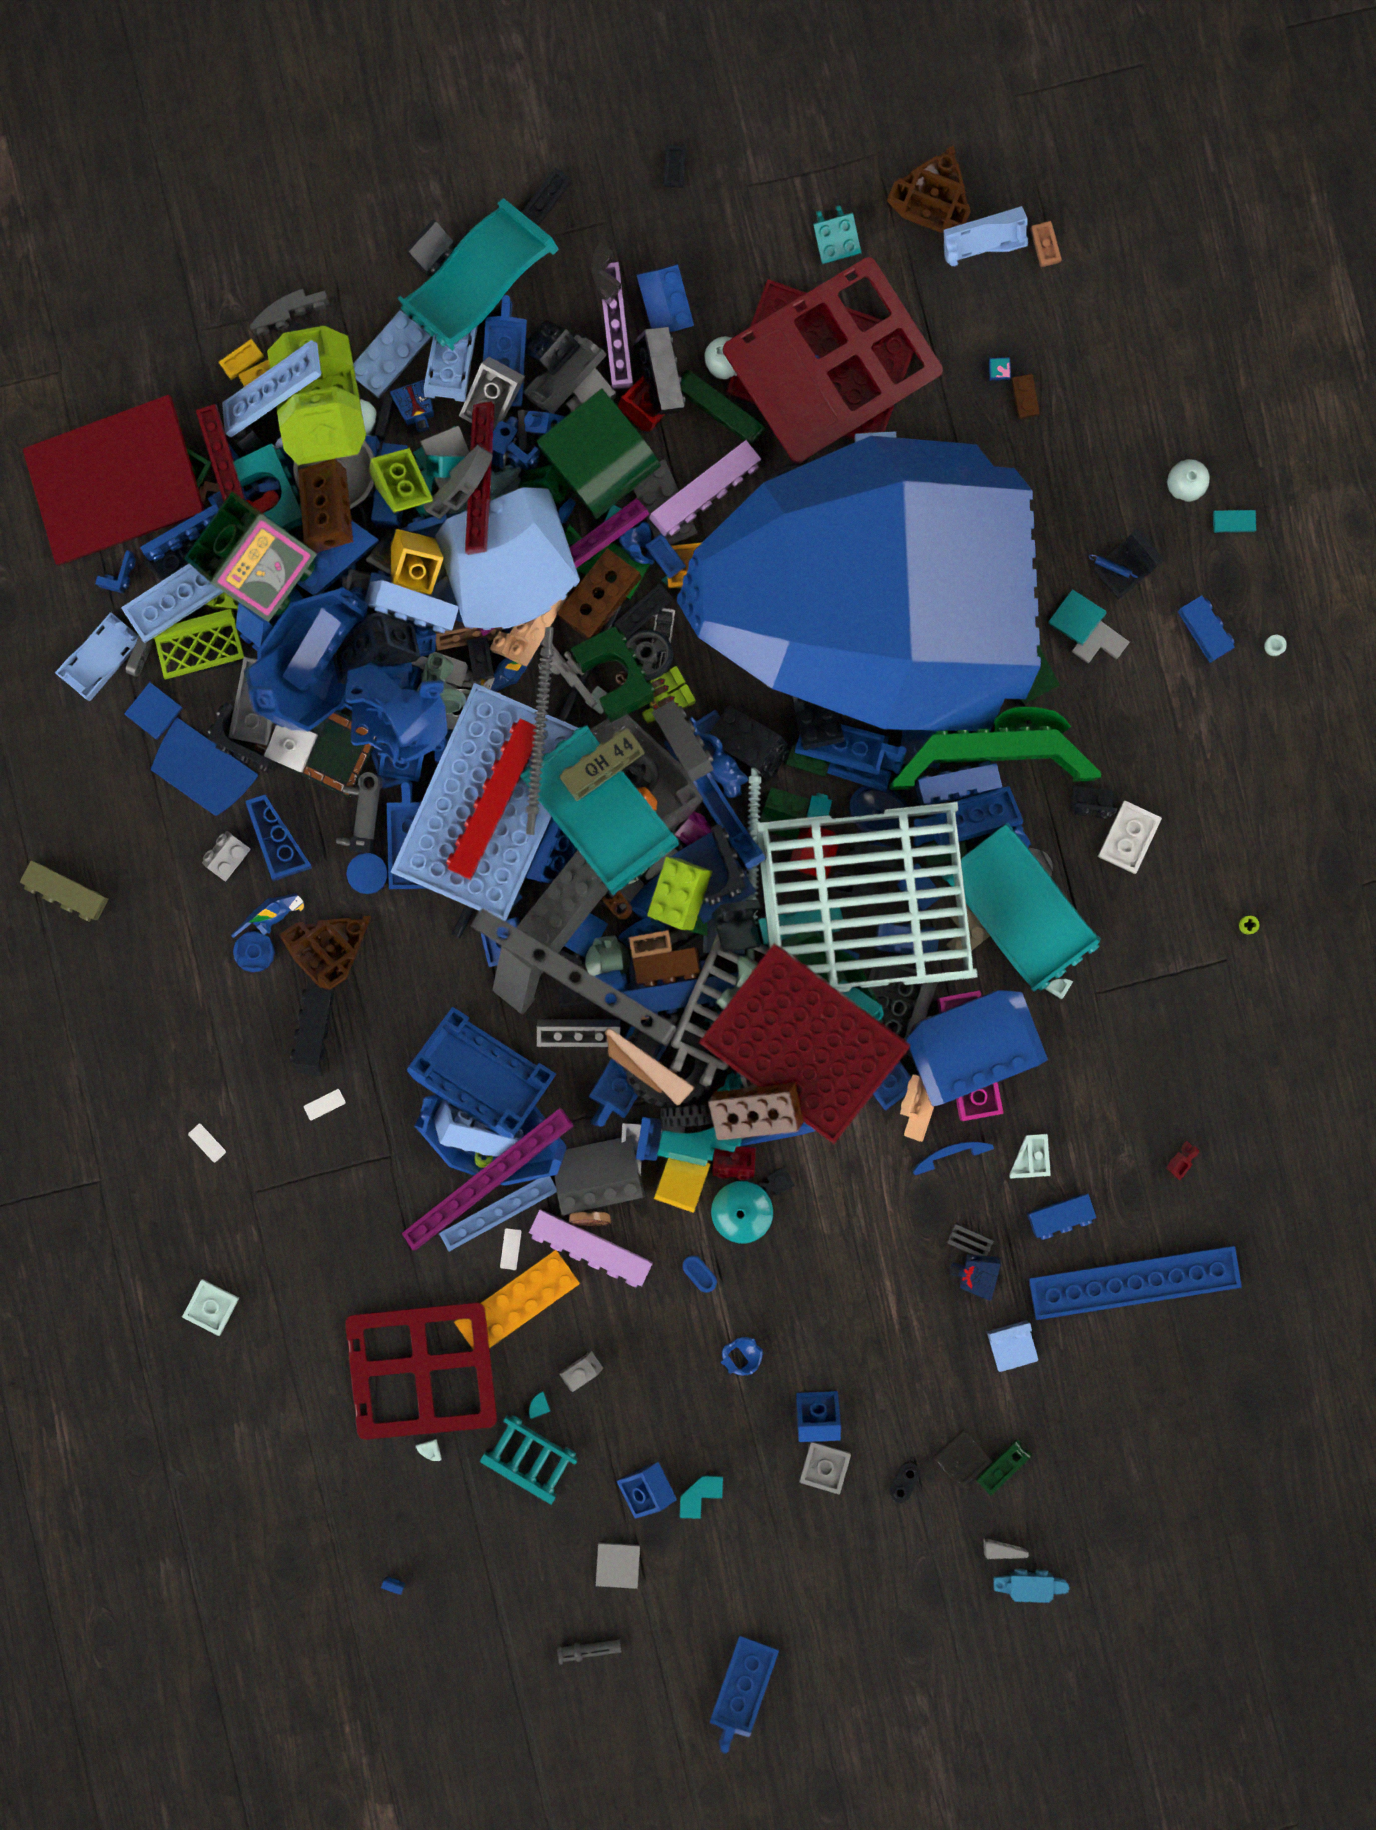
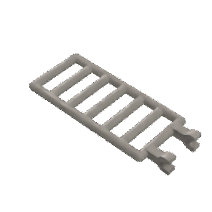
M718 934L671 1040V1046L678 1049L669 1070L676 1073L680 1072L686 1054L694 1056L708 1063L699 1081V1084L706 1087L707 1085L710 1086L716 1068L725 1070L728 1064L680 1040L685 1030L700 1037H703L707 1032L689 1023L693 1011L714 1021L720 1015L697 1004L701 992L715 999H718L723 994L705 985L709 973L733 985L736 983V976L713 966L717 954L737 964V959L740 957L733 952L722 951ZM761 944L760 947L752 949L766 954L770 948Z

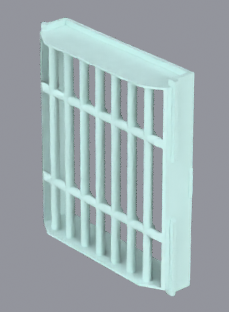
M957 802L885 810L884 814L839 819L821 816L758 823V846L766 857L760 865L770 948L774 942L781 947L780 935L823 930L825 943L781 948L791 955L826 951L827 964L809 965L807 967L815 973L828 972L829 984L840 992L850 991L851 987L856 986L866 988L884 986L893 982H903L905 985L977 977V969H973L957 833L955 812L958 811ZM939 813H946L947 824L912 828L908 826V817ZM892 818H899L900 829L827 837H821L820 826ZM812 827L813 838L769 842L768 831ZM949 832L950 845L911 849L910 836ZM897 837L902 839L903 850L823 858L822 845ZM814 847L815 859L772 863L771 851ZM951 853L952 866L913 870L912 857ZM904 858L905 871L826 879L824 866ZM816 867L817 880L774 884L773 872ZM953 874L955 886L925 890H916L914 878ZM906 879L907 883L906 892L828 900L827 887ZM819 889L820 901L777 905L776 893ZM956 895L957 907L918 911L917 899ZM909 900L910 912L830 920L829 908ZM821 909L822 922L779 926L778 914ZM958 916L959 928L928 932L920 931L919 920ZM911 921L912 933L835 942H833L832 929ZM961 937L962 949L923 953V940ZM913 942L915 954L835 963L834 950ZM963 957L964 971L925 975V961ZM916 963L917 976L840 985L837 982L836 971Z

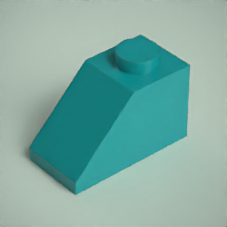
M816 793V796L812 795L806 818L829 816L832 800H829L828 796Z

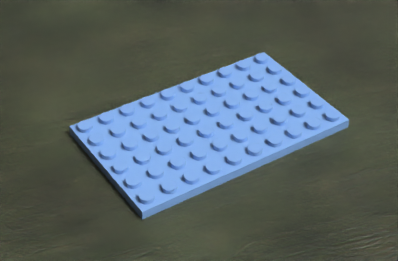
M474 683L391 873L478 911L484 908L506 922L551 819V816L542 804H537L539 814H536L535 834L526 835L528 819L526 806H529L527 800L530 798L527 795L530 794V791H528L529 788L522 778H520L471 881L447 869L449 865L446 864L450 853H455L458 847L455 845L458 836L465 833L467 827L464 824L468 816H473L476 810L473 806L477 797H482L485 791L482 789L487 777L491 779L494 771L491 768L495 760H500L503 754L500 750L504 741H509L512 735L509 733L514 721L518 723L521 718L534 725V723H537L534 718L537 717L535 712L538 710ZM545 715L547 727H544V730H546L544 736L546 738L543 739L545 745L542 747L545 750L542 751V754L551 753L556 749V745L559 742L568 740L578 728L550 715ZM531 755V757H530V759H529V761H528L526 767H528V766H530V765L533 764V762H531V759H533V756H532V755Z

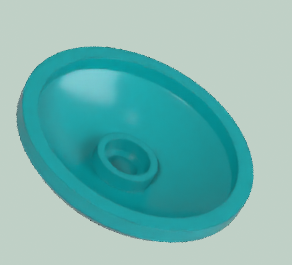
M748 1181L732 1182L724 1186L715 1196L711 1208L712 1221L717 1231L724 1238L735 1243H750L761 1238L768 1231L773 1220V1205L769 1195L757 1184ZM743 1211L744 1217H738L737 1212Z

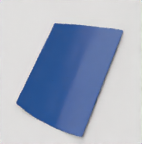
M176 718L157 751L151 771L217 816L228 809L247 791L258 777V774L233 756L215 748L216 744L179 718Z

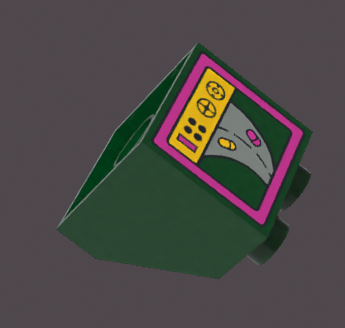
M232 491L184 559L211 584L269 622L273 615H281L287 609L291 600L289 593L298 581L303 582L310 577L315 567L313 560L317 553Z

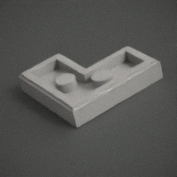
M1100 621L1082 646L1078 643L1072 652L1086 663L1091 661L1100 648L1115 659H1118L1130 642Z

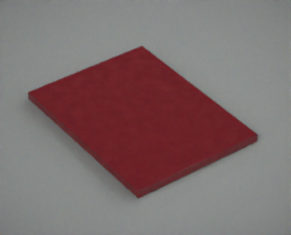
M767 279L750 327L805 295L806 292ZM802 302L794 308L799 313L806 307ZM819 304L794 320V324L814 355H818L820 359L847 342L823 304ZM845 307L861 332H865L883 321ZM897 329L871 345L873 352L894 384L904 380L914 353L913 348L902 331ZM752 333L746 336V344L754 340ZM856 356L851 357L827 372L829 379L850 411H855L880 395L878 388ZM738 375L732 376L726 394L755 404ZM894 405L849 432L845 437L855 440V434L885 432Z
M170 395L23 448L56 565L68 563L185 521L204 511L176 410Z
M775 942L699 1041L701 1045L757 1087L795 1083L803 1121L833 1144H835L911 1046Z

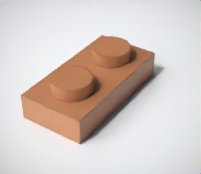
M1051 221L1031 226L1030 229L1040 266L1044 267L1061 262L1062 259Z

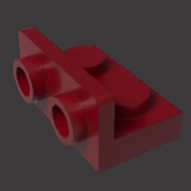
M736 1146L734 1152L714 1148L712 1175L723 1179L728 1177H737L740 1180L753 1179L756 1148Z

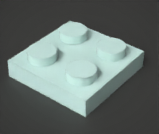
M202 1279L182 1317L220 1336L239 1297Z

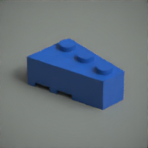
M894 923L878 924L875 937L912 933V926L910 924H902L901 927L895 926ZM923 927V930L920 929V931H935V928ZM939 939L923 940V953L937 952ZM913 942L874 946V950L915 954Z

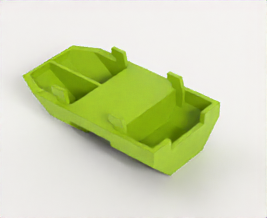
M326 326L283 333L267 350L271 369L312 340L318 345L321 376L277 405V415L284 451L298 465L357 455L366 438L348 336Z

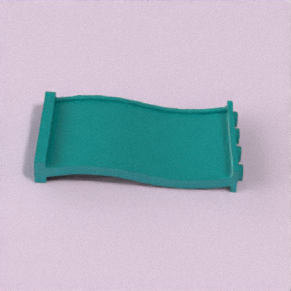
M504 198L498 203V209L486 216L461 240L440 269L426 283L406 298L401 296L398 298L403 305L401 310L408 317L412 315L413 321L419 327L423 325L424 330L429 336L433 337L435 335L436 341L442 347L447 346L452 351L455 349L454 344L470 333L489 315L512 284L530 266L550 252L554 255L559 250L550 235Z
M586 725L583 728L576 729L572 733V737L568 740H562L556 745L555 750L551 753L547 752L541 757L544 762L541 763L543 768L540 769L542 780L539 781L541 783V786H539L541 792H538V795H540L538 800L592 867L611 894L614 895L678 846L679 842L622 770L579 801L575 800L559 776L567 767H573L584 755L591 754L600 745ZM530 766L526 767L521 775L528 788H531L528 784L531 782L529 777L532 776L530 773L532 768Z
M1008 822L961 858L967 906L978 918L1007 959L1031 986L1033 992L1037 989L1042 991L1050 984V979L1054 976L1056 978L1062 976L1066 972L1065 968L1070 964L1075 966L1083 959L1081 957L1087 951L1091 954L1099 948L1098 943L1101 938L1094 933ZM953 874L941 875L952 887L955 886Z

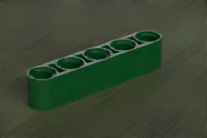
M685 370L681 375V392L688 400L743 441L746 440L751 446L754 445L765 430L761 423L691 371Z

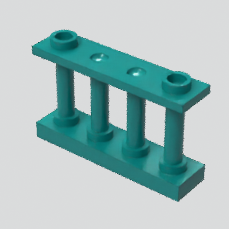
M507 1415L503 1422L508 1424V1427L493 1452L490 1451L488 1453L485 1451L480 1462L552 1505L557 1495L554 1493V1487L568 1463L576 1464L578 1460L575 1456L576 1453L567 1447L562 1449L522 1425L523 1421L514 1415L509 1417ZM516 1429L526 1435L512 1461L506 1464L500 1460V1455ZM534 1440L543 1445L544 1448L529 1473L524 1475L518 1471V1465ZM553 1451L562 1458L547 1484L541 1485L536 1482V1476L550 1452Z

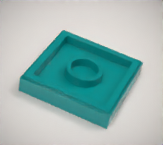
M1072 589L1048 623L1083 646L1106 615V611Z

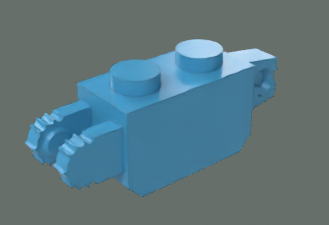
M1015 1569V1572H1009V1575L994 1577V1590L1010 1594L1015 1602L1049 1603L1053 1599V1594H1066L1070 1588L1064 1578H1054L1051 1573H1048V1570L1037 1569L1035 1572H1027L1026 1569Z

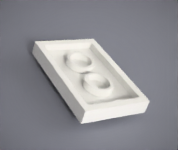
M1124 800L1098 857L1136 874L1162 818Z

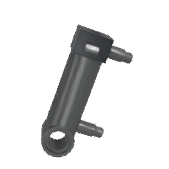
M365 772L359 777V787H343V793L358 796L353 836L351 838L338 837L336 838V843L349 846V851L374 854L376 841L374 839L379 793L383 786V780L376 773ZM370 777L375 781L372 788L367 786V780Z

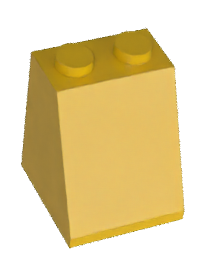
M396 529L391 545V583L412 591L432 595L443 561V555L436 538Z
M668 1158L654 1199L694 1213L710 1163L707 1162L706 1166Z

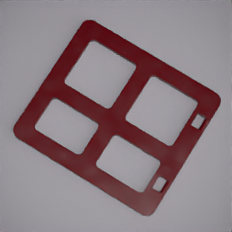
M474 1302L354 1314L346 1319L345 1325L349 1348L357 1434L361 1439L490 1428L496 1424L497 1411L486 1310L482 1303ZM458 1319L471 1320L474 1341L473 1351L435 1355L428 1353L426 1323ZM408 1325L410 1327L412 1357L375 1361L367 1359L364 1338L365 1329ZM353 1339L360 1340V1351H354ZM474 1366L477 1369L481 1412L437 1417L434 1412L430 1372L432 1370ZM414 1373L419 1418L382 1423L374 1422L369 1377ZM360 1403H366L367 1415H361Z

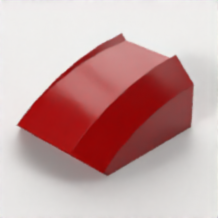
M642 376L621 397L618 407L624 416L637 425L641 431L650 432L664 415L655 416L648 393L650 384H647Z
M812 827L800 829L797 840L813 838ZM820 827L821 837L836 836L835 832ZM839 844L822 845L823 858L835 857ZM814 847L794 848L790 862L815 859ZM824 866L826 879H828L832 866ZM816 867L793 870L817 877Z

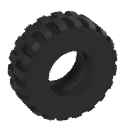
M677 1014L659 1015L675 1027L678 1026L682 1015ZM690 1017L689 1023L704 1029L700 1022L694 1021ZM651 1019L645 1020L642 1025L646 1028L649 1027ZM636 1028L632 1036H629L627 1040L651 1058H653L655 1049L661 1044ZM687 1030L684 1031L681 1042L719 1059V1057H716L715 1054L699 1043L702 1037ZM687 1054V1070L680 1078L693 1086L694 1089L679 1105L675 1104L663 1091L658 1093L623 1067V1071H626L627 1074L626 1080L634 1088L633 1091L638 1096H641L644 1101L659 1107L689 1105L691 1102L700 1099L702 1094L712 1086L710 1084V1086L707 1085L706 1087L699 1084L708 1063ZM715 1071L713 1079L716 1078L717 1071Z

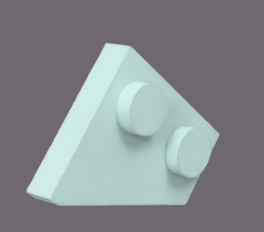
M1048 1134L1025 1136L1010 1172V1178L1051 1176Z

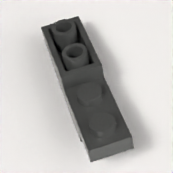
M303 289L292 292L263 310L252 322L250 328L253 334H258V336L266 335L270 330L286 329L293 322L291 316H302L306 314V311L312 309H324L326 305L330 304L325 291L306 296Z
M477 445L449 472L451 479L432 497V502L423 505L425 511L438 519H441L451 508L457 511L482 480L492 460V453Z

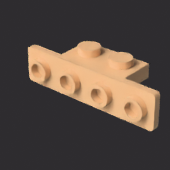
M913 1074L908 1082V1090L902 1101L900 1114L909 1117L904 1135L922 1142L934 1106H931L920 1076Z

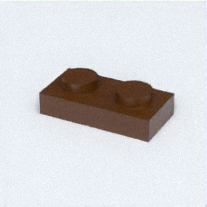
M1033 374L1013 377L1012 385L1018 418L1039 416L1040 412Z

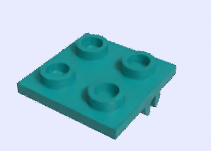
M840 205L835 206L838 217L825 221L821 211L816 212L818 222L813 223L822 264L861 253L853 213L844 215Z

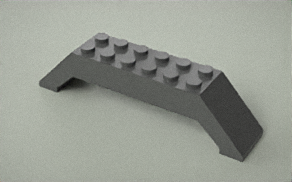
M577 850L516 928L554 952L559 953L605 895L608 888ZM502 946L492 991L523 1015L535 1001L536 988L543 971ZM536 949L533 952V957L537 961H542L544 953Z

